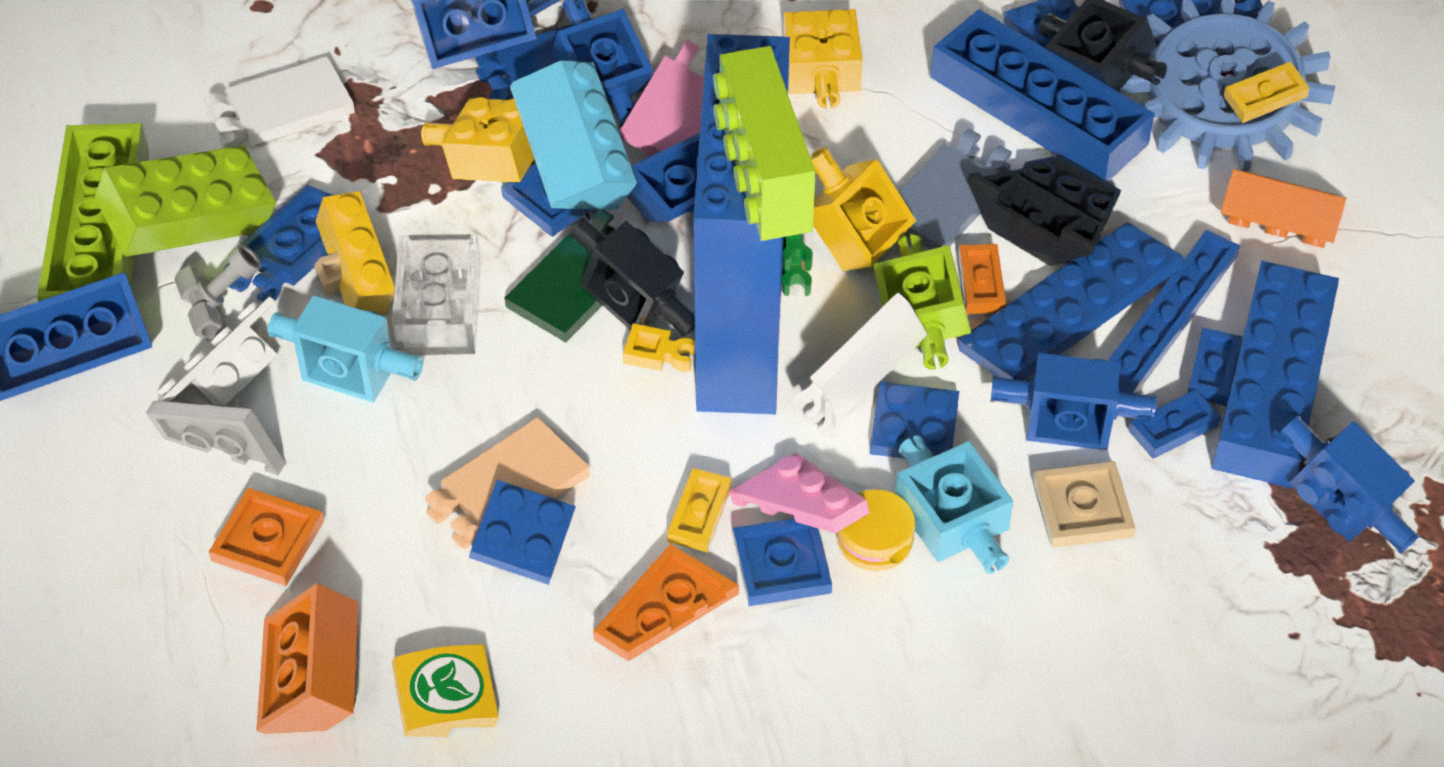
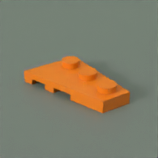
M670 544L593 630L594 640L623 659L630 661L739 595V585Z

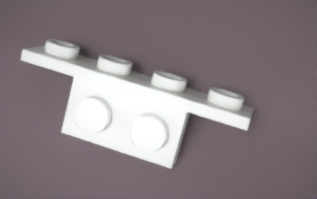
M270 296L260 306L253 301L237 317L242 323L236 329L232 330L229 326L223 329L212 340L211 343L215 348L207 356L200 351L184 367L188 374L181 381L173 377L157 392V395L161 398L160 401L173 402L193 383L215 406L225 407L278 355L251 329L267 313L275 301Z

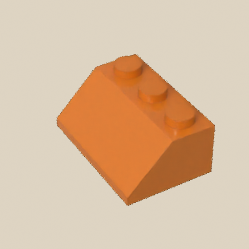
M1233 169L1220 214L1228 215L1227 223L1245 228H1249L1251 222L1266 225L1264 233L1287 238L1289 231L1304 235L1302 243L1324 248L1326 241L1331 243L1335 241L1347 197Z
M316 583L264 619L256 731L263 734L326 731L354 713L356 703L354 695L355 671L357 668L356 644L359 630L358 601Z

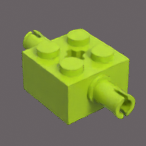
M910 234L911 248L908 247L906 236H903L898 241L901 257L875 263L873 266L882 307L899 293L913 308L928 334L917 345L921 346L923 364L926 368L934 370L936 369L935 355L938 357L940 368L949 362L944 340L970 334L971 330L950 245L923 251L921 237Z

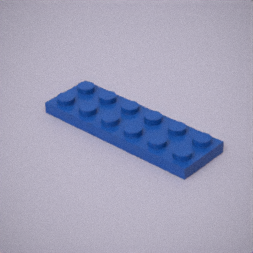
M1126 222L1098 241L1093 254L1071 260L972 329L970 334H966L958 339L959 351L998 378L1025 381L1035 373L1038 353L1062 354L1183 268V255L1129 222Z

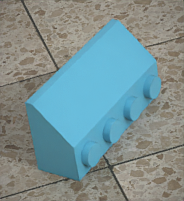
M561 60L514 81L510 89L551 208L618 210L637 184L594 63Z

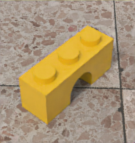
M356 191L323 197L316 218V224L327 254L338 253L342 271L339 289L345 305L363 311H373L379 315L388 313L396 288L361 192Z

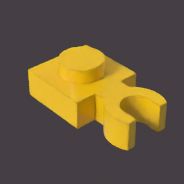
M633 323L623 351V363L661 371L664 362L671 363L679 371H690L691 357L682 356L681 354L695 355V341L689 338H680L672 341L671 331Z

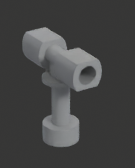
M238 245L227 256L229 265L212 281L206 279L203 271L191 265L181 269L174 278L181 299L192 305L187 316L193 332L204 340H213L225 328L217 306L224 302L222 293L240 276L249 279L262 267L258 256L245 245Z

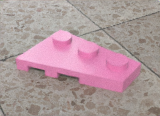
M797 453L780 459L777 464L729 491L732 503L745 507L748 503L760 506L761 512L773 516L778 511L794 515L795 522L833 533L839 532L869 514L866 499Z

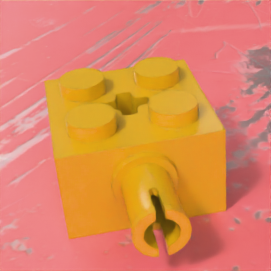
M856 9L784 12L783 36L790 37L789 94L817 93L818 105L827 109L826 97H829L830 108H834L841 101L839 92L861 91L863 58Z
M469 98L453 124L425 122V126L422 127L421 138L425 146L437 145L443 147L452 179L520 183L534 160L514 99Z
M827 146L821 147L811 153L812 156H810L815 172L824 184L822 191L814 198L813 226L842 271L872 267L916 222V219L878 159L851 164L842 171L830 153Z

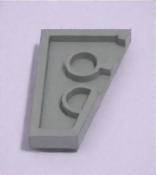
M153 400L146 411V414L164 440L208 453L212 448L219 449L230 455L233 462L246 465L249 459L265 464V472L279 476L286 464L252 409Z

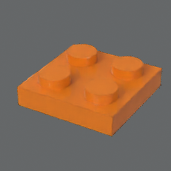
M247 488L208 551L212 562L287 586L324 523L323 512Z

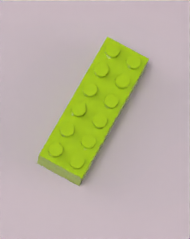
M142 123L66 125L37 295L38 302L125 272L131 287L136 255L124 256L94 197L105 167L149 160L150 153Z

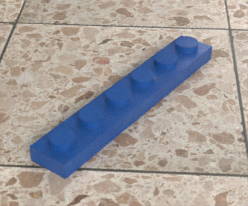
M1207 229L1184 258L1183 268L1169 278L1108 361L1120 362L1118 385L1120 392L1138 393L1238 257L1240 245Z

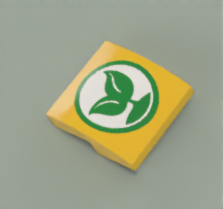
M484 644L436 647L393 658L392 668L405 736L447 737L452 727L495 726L499 715Z

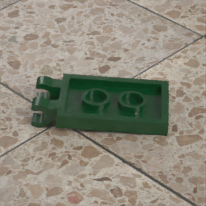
M603 209L598 210L593 216L591 223L607 237L615 230V228L608 225L614 219V215ZM567 235L504 297L505 307L567 343L602 307L595 298L580 286L592 254L573 237Z

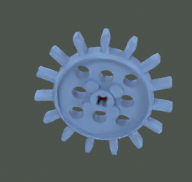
M1182 0L1180 13L1185 23L1175 29L1171 28L1153 13L1147 17L1153 37L1160 42L1149 57L1162 61L1167 65L1165 78L1160 79V84L1153 85L1147 80L1132 75L1119 92H1149L1150 101L1140 105L1155 113L1154 118L1160 117L1168 126L1159 136L1157 150L1164 154L1183 136L1200 144L1197 152V168L1205 170L1212 159L1213 147L1235 148L1237 160L1242 171H1250L1253 159L1252 146L1268 141L1285 161L1291 158L1294 144L1283 132L1290 124L1317 137L1321 130L1323 118L1301 108V102L1331 105L1335 85L1306 82L1310 88L1308 97L1244 123L1240 121L1236 113L1229 114L1223 111H1234L1224 97L1225 88L1290 61L1305 81V75L1328 70L1331 59L1329 51L1300 56L1295 47L1307 40L1310 25L1304 21L1285 34H1281L1270 26L1273 18L1274 2L1267 1L1260 9L1256 19L1242 15H1235L1234 0H1222L1220 14L1202 17L1192 0ZM1254 52H1260L1265 55H1257ZM1217 53H1224L1227 55L1220 56ZM1181 54H1188L1192 57H1183ZM1185 82H1190V83H1193V84H1195V85L1189 86V85H1185V84H1183V83H1185ZM1186 111H1195L1199 114L1192 115L1188 114Z

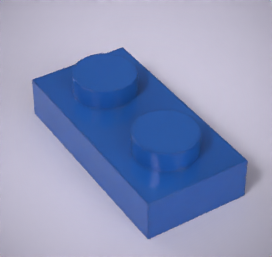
M1203 327L1187 393L1197 389L1207 402L1226 406L1242 336Z
M1195 389L1157 408L1154 421L1144 419L1131 421L1129 432L1149 456L1154 459L1218 427L1221 416Z

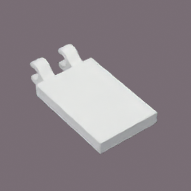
M327 56L226 88V96L211 93L203 97V101L208 109L205 111L211 124H216L220 132L218 139L223 148L232 147L238 142L247 139L250 145L254 146L355 113L354 103Z
M899 293L893 296L810 377L813 383L793 398L792 402L799 411L806 404L814 403V406L810 407L803 417L810 426L825 418V422L817 429L824 439L834 433L837 415L841 418L845 416L928 335L910 303Z

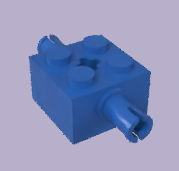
M565 0L562 3V7L566 11L572 27L557 31L553 46L554 56L557 62L562 60L594 63L608 104L611 105L620 128H622L635 106L631 95L645 90L654 70L624 9L593 19L585 0H577V2Z
M1038 353L1034 378L1030 377V381L993 376L990 402L1027 405L1026 409L1029 410L1026 441L1108 450L1113 420H1116L1117 416L1154 421L1157 395L1149 396L1120 392V388H1118L1120 362L1070 357L1061 354Z
M1298 415L1279 433L1306 459L1304 462L1306 467L1289 484L1297 490L1303 501L1311 504L1328 521L1332 530L1341 534L1348 542H1351L1367 526L1370 529L1375 527L1398 550L1397 552L1402 554L1420 537L1392 510L1394 508L1392 503L1415 480L1355 421H1352L1331 442L1328 440L1323 442Z

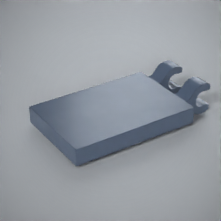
M967 129L960 137L954 149L944 144L899 190L900 196L916 219V222L903 235L910 238V234L920 236L923 246L929 250L947 245L951 246L981 214L967 181L969 174L979 172L983 177L995 174L996 169L1005 166L1010 169L1011 164L1006 161L1012 155V151L1001 145L997 146L984 166L973 160L980 151V148L975 146L981 139L979 133Z

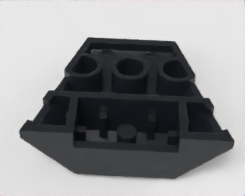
M1062 155L1028 161L1024 163L1022 169L1010 170L1005 166L996 169L995 174L983 177L979 172L970 173L967 179L987 228L1049 266L1093 254L1122 191Z

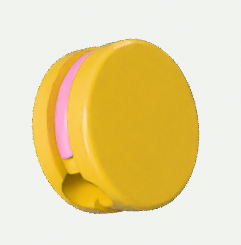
M870 489L858 492V495L866 499L869 514L837 532V544L841 553L849 562L866 570H887L901 564L909 556L914 543L915 516L912 508L902 497L890 491Z

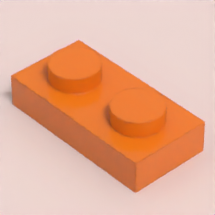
M998 244L959 245L958 258L966 313H997L1006 306Z

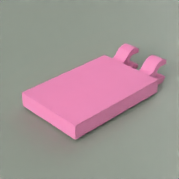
M686 40L675 61L664 56L619 132L623 141L653 156L700 133L704 77L688 69L699 46Z

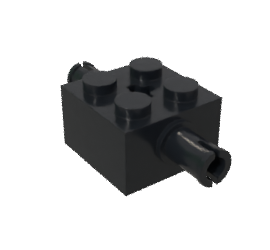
M1085 0L1068 21L1060 19L1054 14H1047L1045 16L1052 23L1045 19L1041 21L1040 34L1052 38L1046 45L1047 50L1118 92L1132 75L1147 80L1153 85L1160 84V79L1165 78L1167 65L1162 61L1149 57L1157 45L1148 20L1145 17L1104 0Z
M582 216L574 223L568 235L573 237L592 254L580 286L630 331L633 323L649 326L660 315L679 331L684 338L695 329V314L676 298L677 293L675 291L684 271L672 256L664 254L650 242L645 232L635 228L625 220L607 237L586 216Z

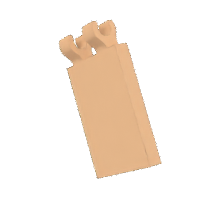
M537 417L441 480L442 489H436L425 497V501L431 506L426 512L438 524L460 508L466 515L455 518L450 523V526L457 532L452 536V540L461 549H465L474 543L496 480L556 499L590 476L589 465Z

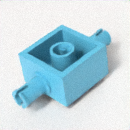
M313 295L299 319L275 312L268 324V335L270 337H277L294 343L302 381L374 403L391 373L416 381L423 369L424 361L422 356L412 355L392 348L386 317L380 316L373 311H363L344 305L337 300H327Z
M913 436L916 445L912 443L910 438L906 439L901 444L899 452L911 467L897 473L896 494L902 497L912 508L915 516V531L937 562H940L966 549H971L987 574L995 573V569L992 567L993 564L998 572L1008 564L1009 556L1004 553L993 537L1009 530L1014 502L1011 496L970 441L934 456L925 445L921 436Z

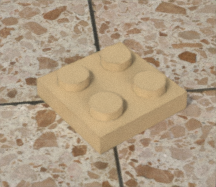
M1115 461L1035 471L1033 482L1052 548L1134 538L1136 527Z

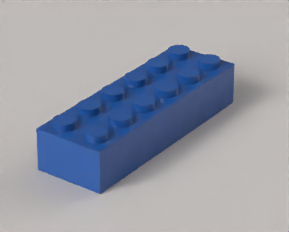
M980 9L933 46L931 78L1055 155H1062L1107 182L1149 145L1155 113Z
M1261 260L1213 461V470L1293 489L1289 483L1298 474L1302 455L1283 436L1281 437L1279 433L1297 415L1309 427L1340 278Z

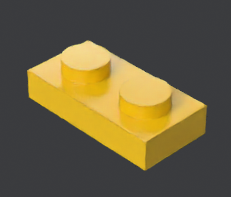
M1290 61L1227 86L1224 97L1240 121L1244 123L1308 97L1310 88Z
M692 468L668 529L667 543L708 552L730 494L729 491L732 488L731 477Z

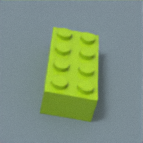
M771 46L720 54V73L713 75L716 97L720 100V104L713 106L714 119L717 129L725 130L726 133L723 141L727 160H734L736 164L734 166V179L737 191L745 192L747 197L744 199V208L748 224H756L761 241L813 232L815 168Z
M245 145L105 167L94 197L125 257L252 234L270 219L276 205L274 197Z

